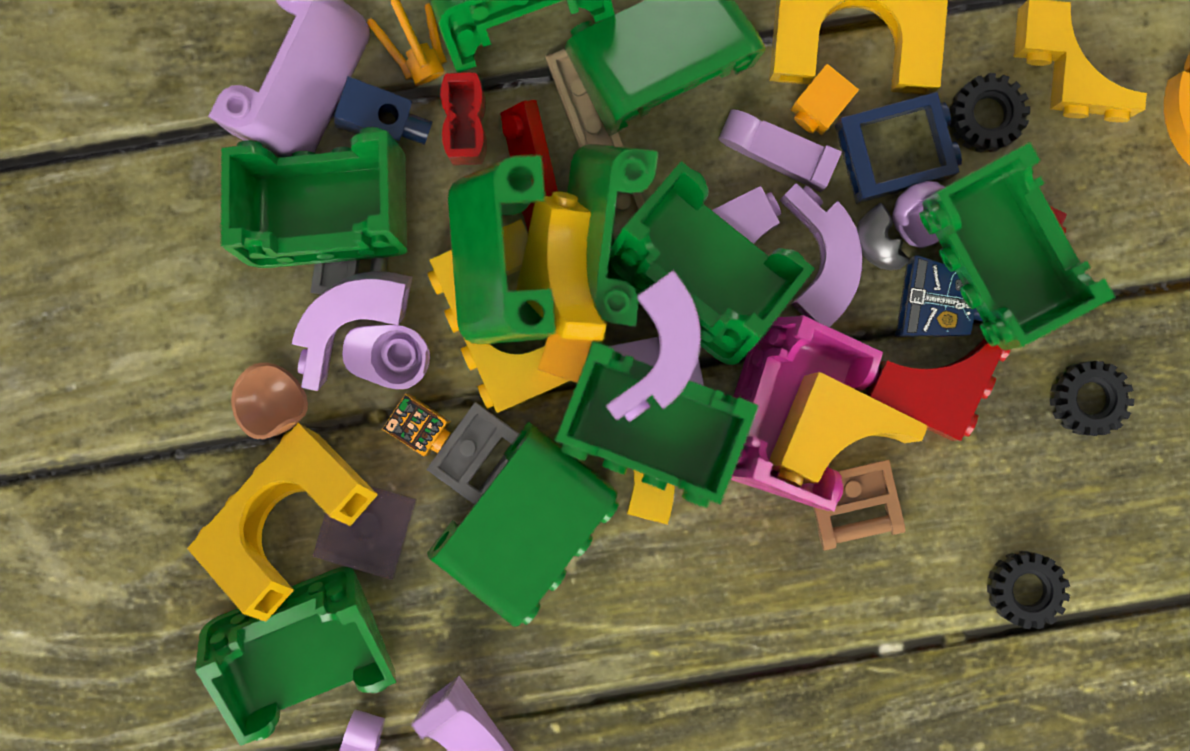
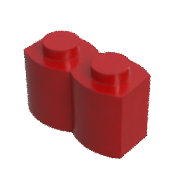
M476 72L446 73L440 90L441 103L447 115L442 127L444 150L453 165H482L487 152V138L481 123L486 110V99L482 85Z

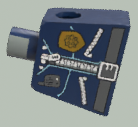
M921 256L909 258V262L906 264L895 336H966L971 334L973 320H983L977 309H971L964 301L960 292V287L963 284L956 271L951 272L945 264Z

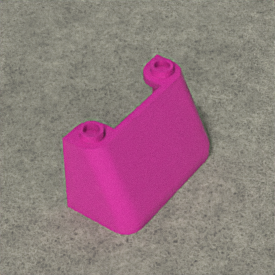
M804 315L777 317L763 337L747 353L733 396L757 404L759 407L731 480L821 510L835 511L837 502L843 494L842 477L838 471L829 468L828 464L818 483L802 484L801 487H796L777 478L779 472L771 469L773 463L769 462V459L805 375L821 372L857 391H862L877 380L883 352Z

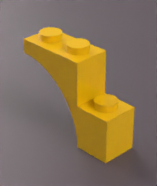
M1027 0L1018 9L1014 57L1026 58L1027 64L1035 66L1050 65L1054 61L1050 110L1063 111V116L1067 118H1087L1089 114L1104 115V120L1108 122H1128L1130 117L1145 110L1147 93L1133 91L1115 84L1099 73L1087 60L1074 35L1071 20V2Z

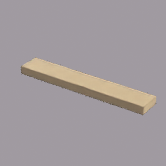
M563 49L545 56L579 148L588 144L623 147L618 132L611 136L608 135L566 50ZM617 191L612 230L614 241L623 227L645 203L641 192L627 193Z

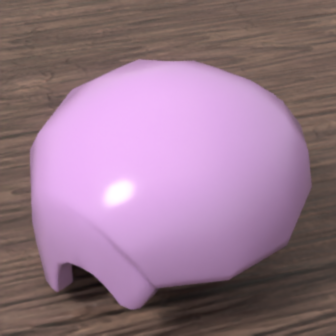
M926 181L910 186L896 200L892 215L893 223L903 239L911 246L923 248L939 241L935 233L931 235L927 232L919 216V213L923 211V201L945 188L938 182Z

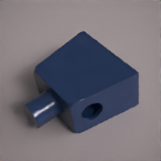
M349 76L347 77L334 116L336 128L354 134H359V131L364 128H380L384 131L387 130L397 144H399L400 138L403 137L425 145L433 121L409 113L412 105L411 100ZM382 113H391L394 115L396 122L392 125H386L379 120L378 116Z

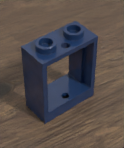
M938 92L842 117L835 124L856 204L905 191L910 186L922 182L947 180L960 173L958 166L962 165L961 151L956 141L951 142L947 127L951 125L949 108L945 102H940ZM925 110L941 167L876 184L861 127Z

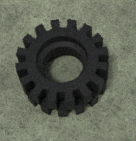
M988 73L985 77H982V75L975 77L956 93L952 99L954 103L949 107V112L952 114L950 127H955L956 132L953 135L957 140L961 137L965 141L963 143L964 147L969 149L973 146L976 148L975 152L983 153L989 150V153L1006 147L1023 134L1021 131L1027 127L1029 120H1026V116L1030 114V106L1025 107L1024 102L1029 98L1026 92L1022 95L1018 92L1021 85L1017 81L1010 84L1008 82L1009 76L1002 75L1000 78H996V73ZM985 98L994 99L1002 106L1004 118L999 127L988 129L978 124L974 116V108L979 100Z
M1104 361L1079 362V364L1068 366L1066 372L1059 373L1056 377L1059 380L1058 383L1052 384L1050 390L1055 392V396L1049 399L1050 406L1056 407V411L1052 412L1055 419H1061L1063 422L1060 425L1065 429L1073 430L1072 433L1078 435H1107L1111 433V430H1118L1123 426L1121 423L1122 419H1129L1131 413L1127 411L1128 406H1134V399H1129L1128 392H1132L1133 387L1132 384H1125L1124 380L1128 377L1124 372H1117V367L1113 364H1104ZM1089 382L1100 385L1106 394L1105 406L1094 415L1083 412L1077 403L1079 389Z
M1019 551V554H1007V559L1005 561L999 560L995 564L998 567L995 572L990 571L988 578L992 579L991 585H987V592L992 596L989 599L991 606L997 609L996 613L1002 618L1022 628H1045L1044 623L1046 622L1052 625L1057 621L1054 616L1057 613L1063 615L1066 608L1062 607L1063 602H1069L1070 594L1065 593V588L1070 587L1069 580L1062 576L1065 574V571L1062 567L1057 566L1051 558L1035 552ZM1024 574H1035L1043 585L1041 598L1032 605H1021L1014 597V584Z

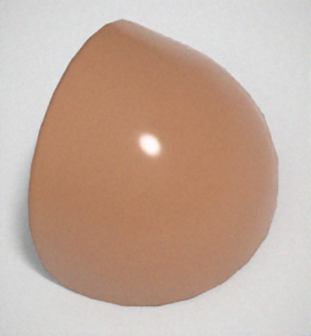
M266 362L251 365L238 377L232 390L231 403L236 422L242 431L255 439L270 438L290 430L300 422L308 409L307 396L304 389L301 388V384L290 372L276 364Z

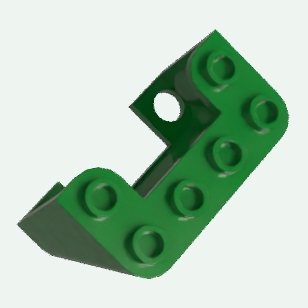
M541 155L512 157L459 178L449 189L448 209L457 324L460 334L471 343L491 344L543 340L555 334L552 289L507 292L501 216L520 214L527 209L530 202L545 200ZM526 301H536L541 305L544 312L543 319Z
M529 421L504 452V456L508 460L507 464L460 525L452 520L427 552L428 558L513 627H517L521 623L528 625L535 618L541 607L540 600L548 590L554 591L562 583L567 573V570H565L566 566L574 556L580 557L585 553L593 540L591 536L600 522H608L619 506V503L615 501L618 493L614 487L578 458L561 452V445Z

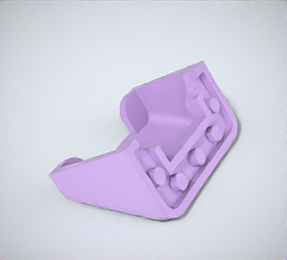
M276 0L281 8L296 17L259 93L241 85L229 86L220 93L208 117L242 140H253L262 143L263 148L270 150L275 156L280 158L292 157V153L297 151L315 152L340 101L347 77L352 76L370 37L369 26L364 17L343 0Z

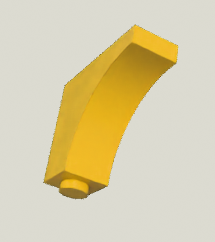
M553 192L552 197L544 196V201L535 202L516 291L552 289L555 331L563 339L602 341L606 324L600 318L594 306L587 275V237L591 212L578 202V197L565 192ZM526 301L543 318L544 312L541 305L536 301Z
M817 372L803 377L769 462L773 463L771 469L779 472L777 476L779 480L796 487H801L802 484L818 483L833 458L845 447L859 439L868 436H881L895 439L902 443L919 442L923 440L928 426L821 372Z

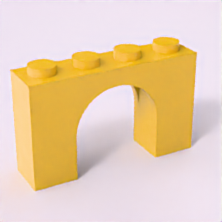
M776 0L769 81L810 85L816 75L819 32L822 22L828 16L841 9L862 8L882 18L892 33L895 47L891 92L919 95L935 93L941 87L948 0Z
M521 219L502 227L506 276L521 270L528 233ZM452 250L430 259L434 270L427 272L436 294L439 295L443 292L450 308L444 310V313L453 333L459 331L457 324ZM465 340L467 345L460 348L470 371L477 368L483 380V384L478 385L477 388L486 408L494 406L497 413L571 382L537 370L545 346L525 354H508L495 349L491 344H474Z
M297 423L291 431L282 437L280 444L264 462L254 469L253 474L243 486L228 498L225 506L209 524L200 530L197 538L187 548L243 614L265 622L294 591L270 564L263 551L262 530L265 520L273 507L290 494L307 492L330 517L351 526L378 495L319 434L300 423Z

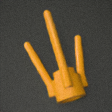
M390 0L411 46V49L405 53L408 60L403 57L374 19L370 18L367 20L368 26L399 65L406 80L413 79L415 85L419 86L431 82L445 73L443 64L447 63V59L441 48L436 18L431 3L425 4V12L432 49H430L428 43H419L400 0Z

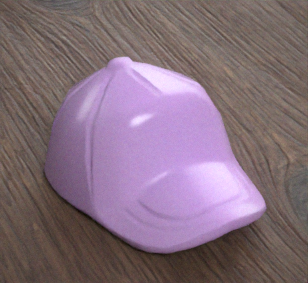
M400 325L361 326L351 329L344 339L342 355L343 362L348 371L357 377L387 388L408 389L416 385L424 377L430 363V351L426 341L419 333L408 327Z

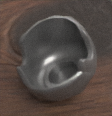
M882 203L871 209L858 223L857 232L862 254L870 263L880 269L898 270L905 266L909 259L901 250L903 241L901 239L891 240L888 236L889 228L893 225V218Z

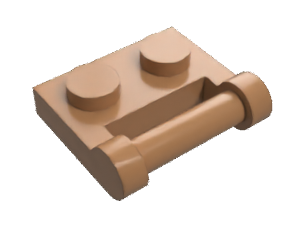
M889 460L838 471L842 477L843 494L837 502L835 511L821 510L813 507L819 538L824 551L835 549L838 543L886 532H891L892 535L905 533V523ZM885 504L886 516L832 527L830 516Z

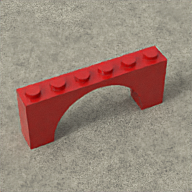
M1050 206L1062 230L1066 233V227L1062 225L1067 214ZM983 337L962 358L934 369L910 368L888 360L881 361L878 378L874 384L868 386L865 395L928 426V430L951 441H962L963 436L969 437L973 432L979 415L975 413L981 398L987 399L996 383V377L992 376L998 362L1006 360L1011 349L1003 350L998 345L992 347Z

